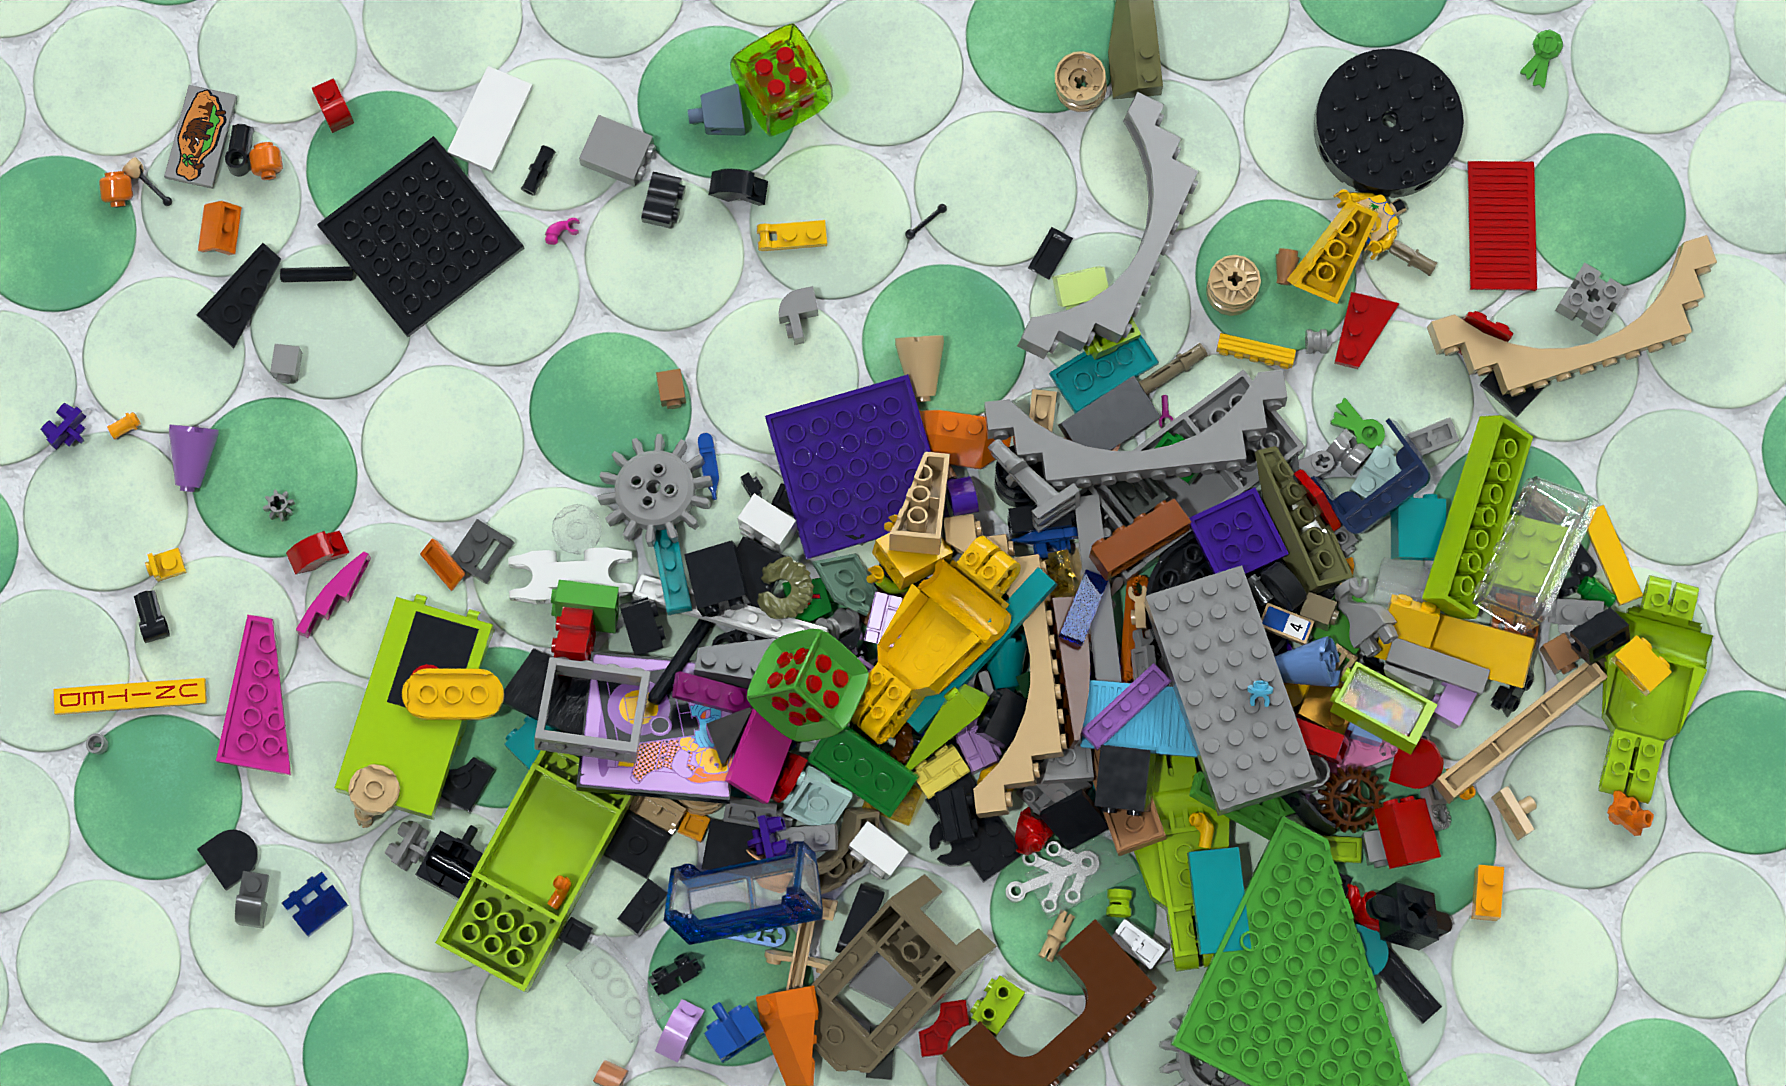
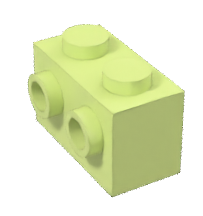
M1102 266L1052 277L1058 306L1066 307V310L1078 306L1082 302L1090 301L1108 288L1105 268Z

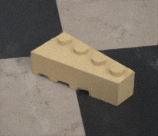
M924 452L914 476V481L906 494L905 502L890 532L889 550L940 554L950 454Z

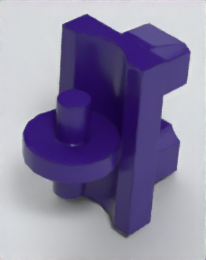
M63 403L56 413L64 421L57 427L49 420L40 429L46 436L48 443L56 450L63 442L70 447L75 440L80 444L85 441L80 434L86 428L80 423L86 416L77 406L73 408Z
M758 816L760 830H752L754 839L747 842L748 848H756L758 856L765 854L767 861H772L773 864L781 862L780 858L791 854L789 841L784 839L776 842L775 833L786 831L784 818L781 816Z

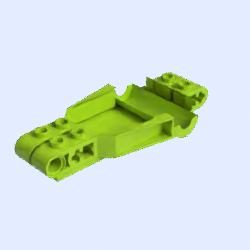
M1649 575L1647 578L1640 608L1633 606L1628 608L1626 613L1615 612L1629 624L1630 641L1636 635L1640 639L1645 638L1651 644L1654 654L1657 657H1663L1669 663V669L1672 673L1645 696L1611 660L1625 645L1605 656L1607 662H1605L1603 672L1608 677L1603 682L1601 718L1610 730V736L1598 791L1611 795L1614 794V791H1621L1623 793L1627 777H1629L1626 796L1634 797L1637 801L1649 804L1652 797L1664 743L1680 733L1706 674L1707 655L1713 635L1701 633L1702 626L1700 625L1702 623L1692 621L1699 587L1676 582L1668 605L1672 581ZM1635 749L1636 751L1635 755L1633 756L1634 759L1631 770H1629L1633 751Z
M1156 754L1152 797L1167 839L1134 851L1150 899L1166 911L1175 971L1199 969L1198 950L1196 947L1198 946V940H1195L1192 918L1195 917L1187 853L1229 848V818L1224 815L1218 816L1214 809L1189 796L1194 775L1197 774L1194 757L1169 755L1171 768H1168L1166 755ZM1201 812L1213 823L1214 834L1211 849L1198 847L1201 833L1195 826H1191L1189 823V817L1192 813ZM1214 953L1201 955L1204 968L1208 967Z

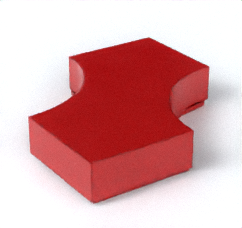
M966 1000L940 1003V1014L935 1023L927 1029L918 1031L922 1058L939 1056L945 1053L951 1036L957 1030L969 1026Z

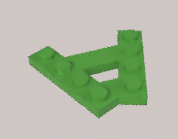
M1198 772L1194 775L1189 796L1216 811L1204 774ZM1281 797L1264 801L1261 805L1248 806L1224 814V816L1269 840L1280 817H1289L1296 813Z

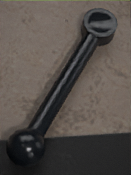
M939 204L935 212L913 230L908 229L906 231V238L908 240L914 239L915 233L937 215L945 213L947 206Z

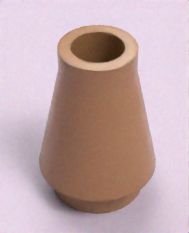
M1279 248L1278 254H1276L1277 284L1291 285L1287 279L1298 265L1300 259L1298 251Z

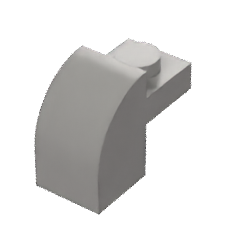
M813 286L788 293L779 306L780 324L790 322L785 324L788 339L793 338L794 345L803 344L804 336L800 320L818 316Z

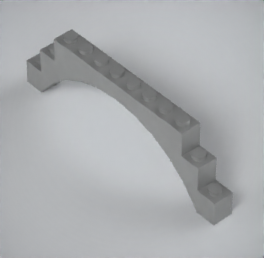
M1137 92L1123 120L1139 150L1146 174L1148 192L1146 228L1138 252L1131 264L1110 287L1090 301L1066 311L1031 317L1017 347L1044 359L1048 352L1053 354L1058 342L1081 351L1085 344L1088 346L1091 344L1095 334L1115 343H1118L1121 337H1127L1132 327L1128 322L1131 316L1136 317L1142 305L1138 303L1141 295L1146 296L1151 286V283L1147 281L1150 275L1155 276L1161 264L1157 259L1160 254L1164 256L1170 244L1166 240L1169 234L1174 235L1179 225V221L1176 218L1178 214L1183 215L1189 201L1185 200L1187 194H1193L1198 184V181L1195 180L1198 171L1176 160L1181 150L1178 147L1181 138L1159 127L1164 117L1160 113L1164 106L1163 104Z
M1283 370L1258 372L1241 400L1222 419L1193 437L1173 445L1145 451H1110L1087 447L1064 439L1035 423L1010 399L985 402L984 414L988 439L1005 440L1013 436L1015 454L1019 458L1024 459L1028 466L1042 462L1044 480L1056 491H1061L1073 483L1077 488H1087L1091 484L1099 483L1108 486L1115 484L1117 481L1135 483L1145 478L1161 480L1166 478V476L1172 475L1187 477L1191 473L1201 472L1204 475H1208L1218 470L1238 471L1244 468L1246 463L1243 439L1257 441L1265 437L1267 425L1264 409L1275 411L1285 407L1287 391Z

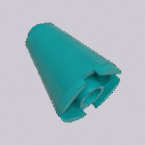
M1020 627L986 663L994 691L998 688H1007L1017 693L1015 686L1019 684L1016 676L1022 674L1027 649L1025 630L1023 633L1020 632Z

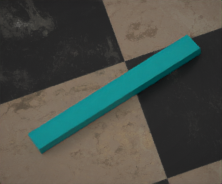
M1037 567L1006 601L1009 604L1006 610L1011 615V623L1005 634L995 641L989 649L941 693L926 696L907 722L921 734L931 724L944 703V695L953 687L959 689L963 684H967L1058 584L1041 568Z

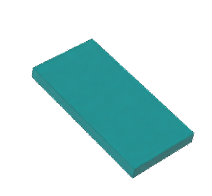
M1140 336V338L1119 346L1116 351L1094 360L1092 354L1087 355L1084 351L1049 372V376L1075 414L1133 375L1137 378L1157 366L1159 361L1143 337Z
M1239 847L1187 853L1199 955L1216 953L1244 895ZM1246 905L1223 952L1244 950L1240 946V937L1244 932L1249 931ZM1250 934L1245 935L1243 938V944L1248 949H1251Z

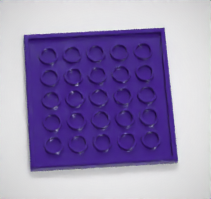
M908 374L765 415L806 560L873 541L891 532L884 529V524L892 522L889 516L898 515L900 509H902L906 494L914 481V476L924 452H931ZM946 502L944 509V518L950 517ZM865 534L864 538H860V535ZM845 535H854L860 539L854 540Z

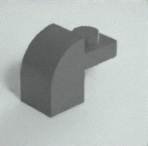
M243 871L239 895L236 897L235 922L238 925L264 928L268 906L265 898L269 875Z

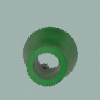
M1584 577L1577 588V593L1581 595V599L1604 601V606L1607 608L1611 607L1616 599V595L1611 593L1595 577Z

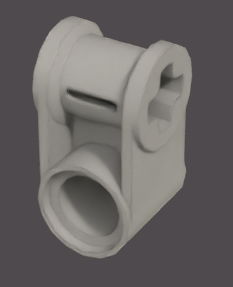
M1321 450L1299 459V469L1304 470L1310 478L1316 476L1322 479L1331 473L1334 459L1329 452ZM1318 460H1321L1323 463L1327 462L1326 468H1323L1321 465L1317 466Z

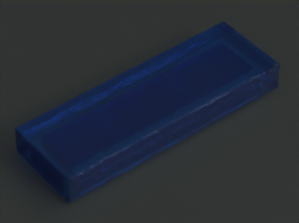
M1087 569L1085 570L1059 637L1081 646L1083 645L1109 580L1105 581L1102 575Z

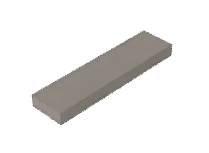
M1399 638L1391 642L1385 661L1480 695L1483 694L1490 672L1489 669Z

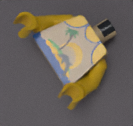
M1342 189L1333 195L1334 198L1338 197L1341 200L1337 204L1338 208H1342L1350 199L1379 213L1363 247L1364 252L1371 251L1373 253L1370 257L1371 260H1374L1378 254L1390 249L1398 235L1399 221L1396 216L1406 211V207L1400 198L1388 204L1382 194L1376 196L1373 193H1349L1347 190Z

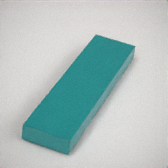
M667 529L656 530L654 550L667 614L669 616L692 611L679 542L673 543L670 540Z

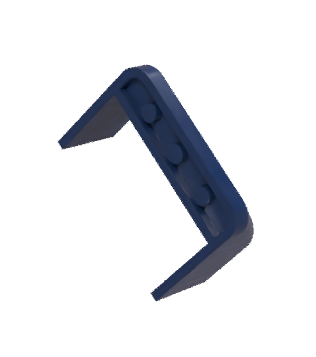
M1388 418L1386 423L1404 446L1396 455V463L1402 471L1364 500L1358 494L1351 491L1344 492L1336 498L1321 478L1311 477L1324 492L1336 516L1351 533L1362 534L1424 488L1430 481V471L1419 450L1399 423L1391 418Z

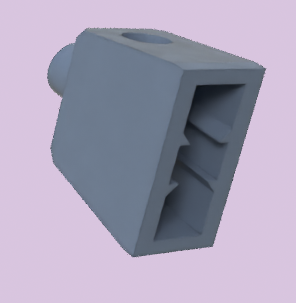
M738 84L700 95L702 108L687 109L689 124L704 122L705 132L708 135H745Z

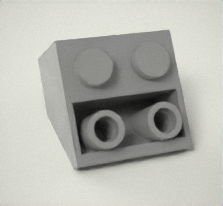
M1045 759L1039 765L1040 778H1036L1037 785L1021 787L1017 790L1016 794L1040 817V811L1080 789H1083L1086 793L1092 785L1088 781L1043 784L1048 759Z

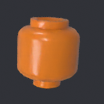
M262 142L254 145V149L249 153L252 173L260 176L262 180L276 178V174L283 169L280 149L271 142Z
M124 171L104 173L105 177L99 181L102 201L110 203L111 207L126 206L125 201L133 197L130 176L124 175Z

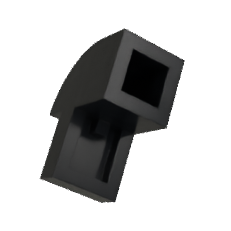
M720 169L712 171L708 195L727 202L741 199L761 206L765 205L768 181L755 177V173L751 171Z

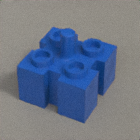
M720 1002L712 1006L719 1019L710 1023L706 1027L708 1031L704 1034L722 1064L765 1037L763 1028L748 1005L745 1007L738 1005L728 1013Z

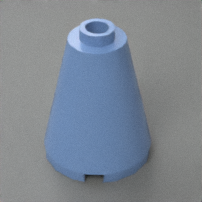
M1322 637L1275 656L1283 683L1333 687L1339 684L1340 670L1336 671V663L1340 662L1337 647L1332 638Z

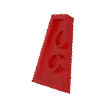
M1351 292L1334 364L1359 369L1375 341L1399 306V303Z

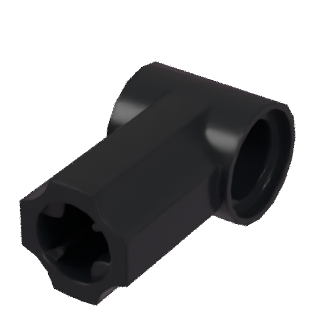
M246 124L232 125L229 148L225 154V162L230 173L237 177L246 175L250 169L249 153L252 147L254 128ZM243 159L241 164L232 165L234 160Z
M155 590L143 591L135 595L134 600L141 621L139 622V627L144 642L149 643L169 637L168 625L164 615L161 613Z

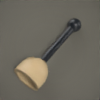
M136 157L132 158L123 167L122 171H124L125 175L130 176L131 179L140 178L163 200L162 202L165 206L172 204V199L166 197L143 175L144 167Z

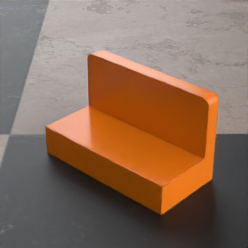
M225 201L205 204L198 251L208 252L214 250L226 255H234L242 207Z

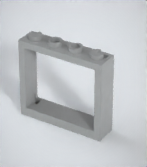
M550 657L535 733V749L636 764L650 685V671H645L638 667L632 669L623 668L616 664H595L589 660L574 661L566 657ZM555 674L640 686L631 741L626 742L545 730Z

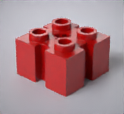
M563 607L561 616L556 618L555 629L558 631L557 638L553 637L551 652L554 653V658L566 657L574 661H590L596 639L595 625H593V610Z

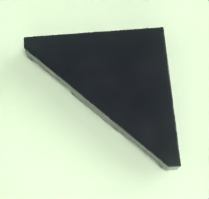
M750 707L706 723L722 767L727 765L733 749L736 748L744 732L743 729L752 712Z

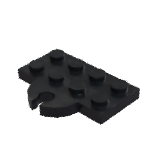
M967 773L942 791L965 787L966 793H971L973 808H969L971 818L976 817L978 832L974 833V840L951 844V852L947 855H940L937 861L950 867L969 863L984 883L1022 857L1023 854L1016 852V849L1019 847L1015 842V838L999 816L984 818L977 816L973 790L977 785L969 773ZM934 796L930 799L926 798L925 802L939 820ZM939 821L933 826L929 836L931 852L936 850L940 842H943Z

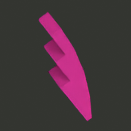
M363 551L343 567L322 589L297 626L296 631L299 635L308 638L319 616L329 620L339 599L349 603L371 560L368 553Z

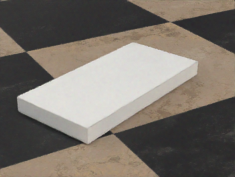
M488 66L447 153L493 173L533 85Z

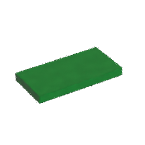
M848 726L837 735L821 739L807 759L812 765L889 818L919 777Z

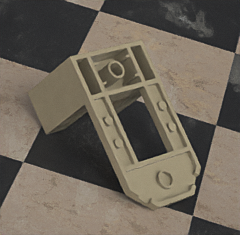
M925 874L892 896L811 985L815 988L819 1010L818 1020H815L814 1035H817V1042L813 1044V1048L836 1071L847 1072L848 1070H855L861 1073L873 1071L930 1008L965 981L997 947L979 928L956 945L924 913L942 893ZM878 952L913 989L878 1027L869 1034L835 998Z

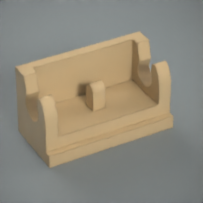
M635 796L629 809L672 836L687 812L686 808L671 799Z

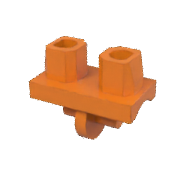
M1614 791V801L1609 806L1607 812L1609 814V821L1614 825L1621 824L1634 836H1641L1643 828L1651 826L1654 814L1649 810L1641 809L1634 797H1627L1621 791Z

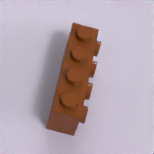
M1175 498L1169 502H1166V500L1162 501L1154 507V511L1147 515L1145 513L1140 514L1133 520L1131 525L1127 527L1124 525L1120 526L1112 533L1111 537L1106 540L1101 538L1093 543L1089 558L1105 581L1187 533L1191 520Z

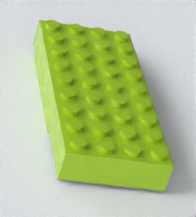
M540 750L536 760L531 765L435 942L437 945L527 993L635 797L631 795L576 791L579 758L571 754ZM561 875L571 880V887L567 897L557 910L547 902L556 890L553 886L554 879Z

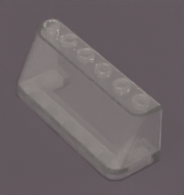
M1538 476L1532 479L1528 478L1522 487L1524 493L1513 506L1512 511H1514L1512 519H1509L1503 528L1505 534L1494 547L1493 552H1495V555L1484 569L1485 577L1474 590L1476 596L1472 602L1521 634L1540 625L1549 614L1599 503L1598 500L1590 495Z

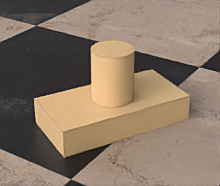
M1508 786L1491 797L1517 840L1522 839L1535 830L1526 814L1536 809V803L1532 797L1527 796L1517 802Z

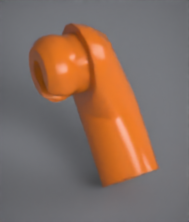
M561 875L554 879L553 886L556 890L547 902L557 910L567 897L571 887V880Z

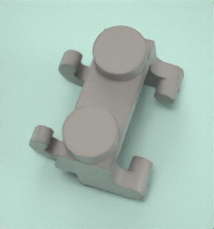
M839 608L832 617L828 619L822 617L814 623L815 625L828 628V633L837 640H839V635L849 630L851 632L857 628L861 630L858 613L849 608L846 610Z

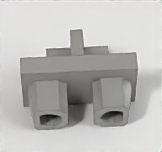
M402 822L397 833L404 838L400 846L394 843L389 844L385 854L392 859L391 862L407 872L412 862L416 864L420 856L425 858L428 852L424 851L429 842L425 839L430 832L416 822H413V824Z

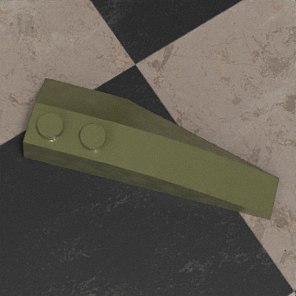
M1116 0L1108 49L1113 99L1134 98L1137 92L1147 97L1162 94L1163 81L1153 0Z
M1273 446L1257 450L1255 456L1265 508L1289 553L1287 557L1283 558L1284 563L1301 583L1306 595L1308 592L1318 594L1353 578L1333 530L1329 525L1327 527L1318 516L1321 512L1316 505L1312 507L1305 496L1306 490L1302 484L1296 483L1292 477L1294 472L1278 448Z

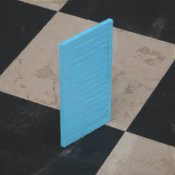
M1090 680L1083 728L1131 683ZM1168 686L1104 744L1156 750V754L1198 758L1174 689ZM1082 736L1081 748L1095 749Z

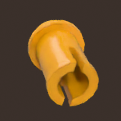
M128 412L125 413V417L107 426L114 440L132 429L137 430V426L141 425L134 412L130 414Z

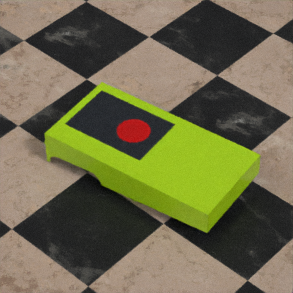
M416 594L414 601L399 597L395 599L334 788L338 793L349 796L350 779L357 770L368 767V765H382L393 771L399 782V798L393 809L434 820L456 747L460 746L468 720H422L416 718L406 709L403 703V685L413 673L421 669H480L495 629L493 624L477 620L481 613L479 611L469 609L465 617L427 606L425 602L428 597Z

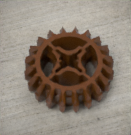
M1346 765L1345 772L1341 767H1337L1338 775L1336 776L1330 772L1329 777L1331 781H1326L1323 784L1327 786L1326 789L1318 790V793L1324 795V798L1318 799L1317 803L1325 805L1319 812L1327 814L1325 818L1336 824V828L1340 826L1341 831L1344 833L1348 831V828H1350L1352 833H1356L1357 825L1362 831H1365L1366 822L1371 826L1375 824L1371 819L1375 816L1374 810L1384 807L1382 803H1379V800L1385 799L1386 795L1378 793L1384 786L1376 784L1379 779L1378 776H1371V770L1366 769L1363 771L1362 766L1357 765L1353 771L1351 765ZM1352 779L1345 790L1336 791L1339 785ZM1360 780L1366 784L1370 799L1362 797L1361 787L1359 786ZM1349 795H1350L1351 797H1352V795H1353V796H1355L1357 799H1359V800H1361V801H1356V800H1355L1354 803L1351 801V804H1350V802H1348L1346 799H1344V798H1342V797H1347V798H1348ZM1333 799H1337L1342 803V811L1344 812L1342 818L1334 809ZM1367 807L1361 815L1351 818L1355 815L1358 808Z

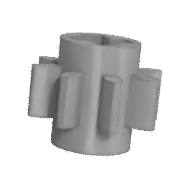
M275 489L274 495L271 497L265 496L268 505L264 506L263 509L266 512L272 511L269 515L271 520L279 517L283 522L287 514L293 515L290 506H293L295 502L291 499L287 500L289 496L287 491L281 495ZM281 501V509L277 510V502Z

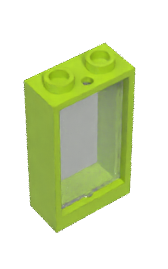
M1356 661L1352 669L1347 667L1340 680L1344 682L1342 689L1336 687L1329 700L1334 703L1330 712L1411 755L1438 704Z

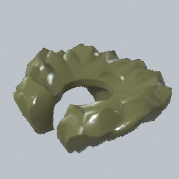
M787 556L763 567L761 580L764 583L771 585L772 582L777 580H786L791 585V593L786 598H777L770 592L759 593L757 602L761 611L765 612L772 619L795 618L798 613H803V610L808 608V603L812 601L814 588L812 579L809 576L811 573L806 570V565L793 561L792 557Z

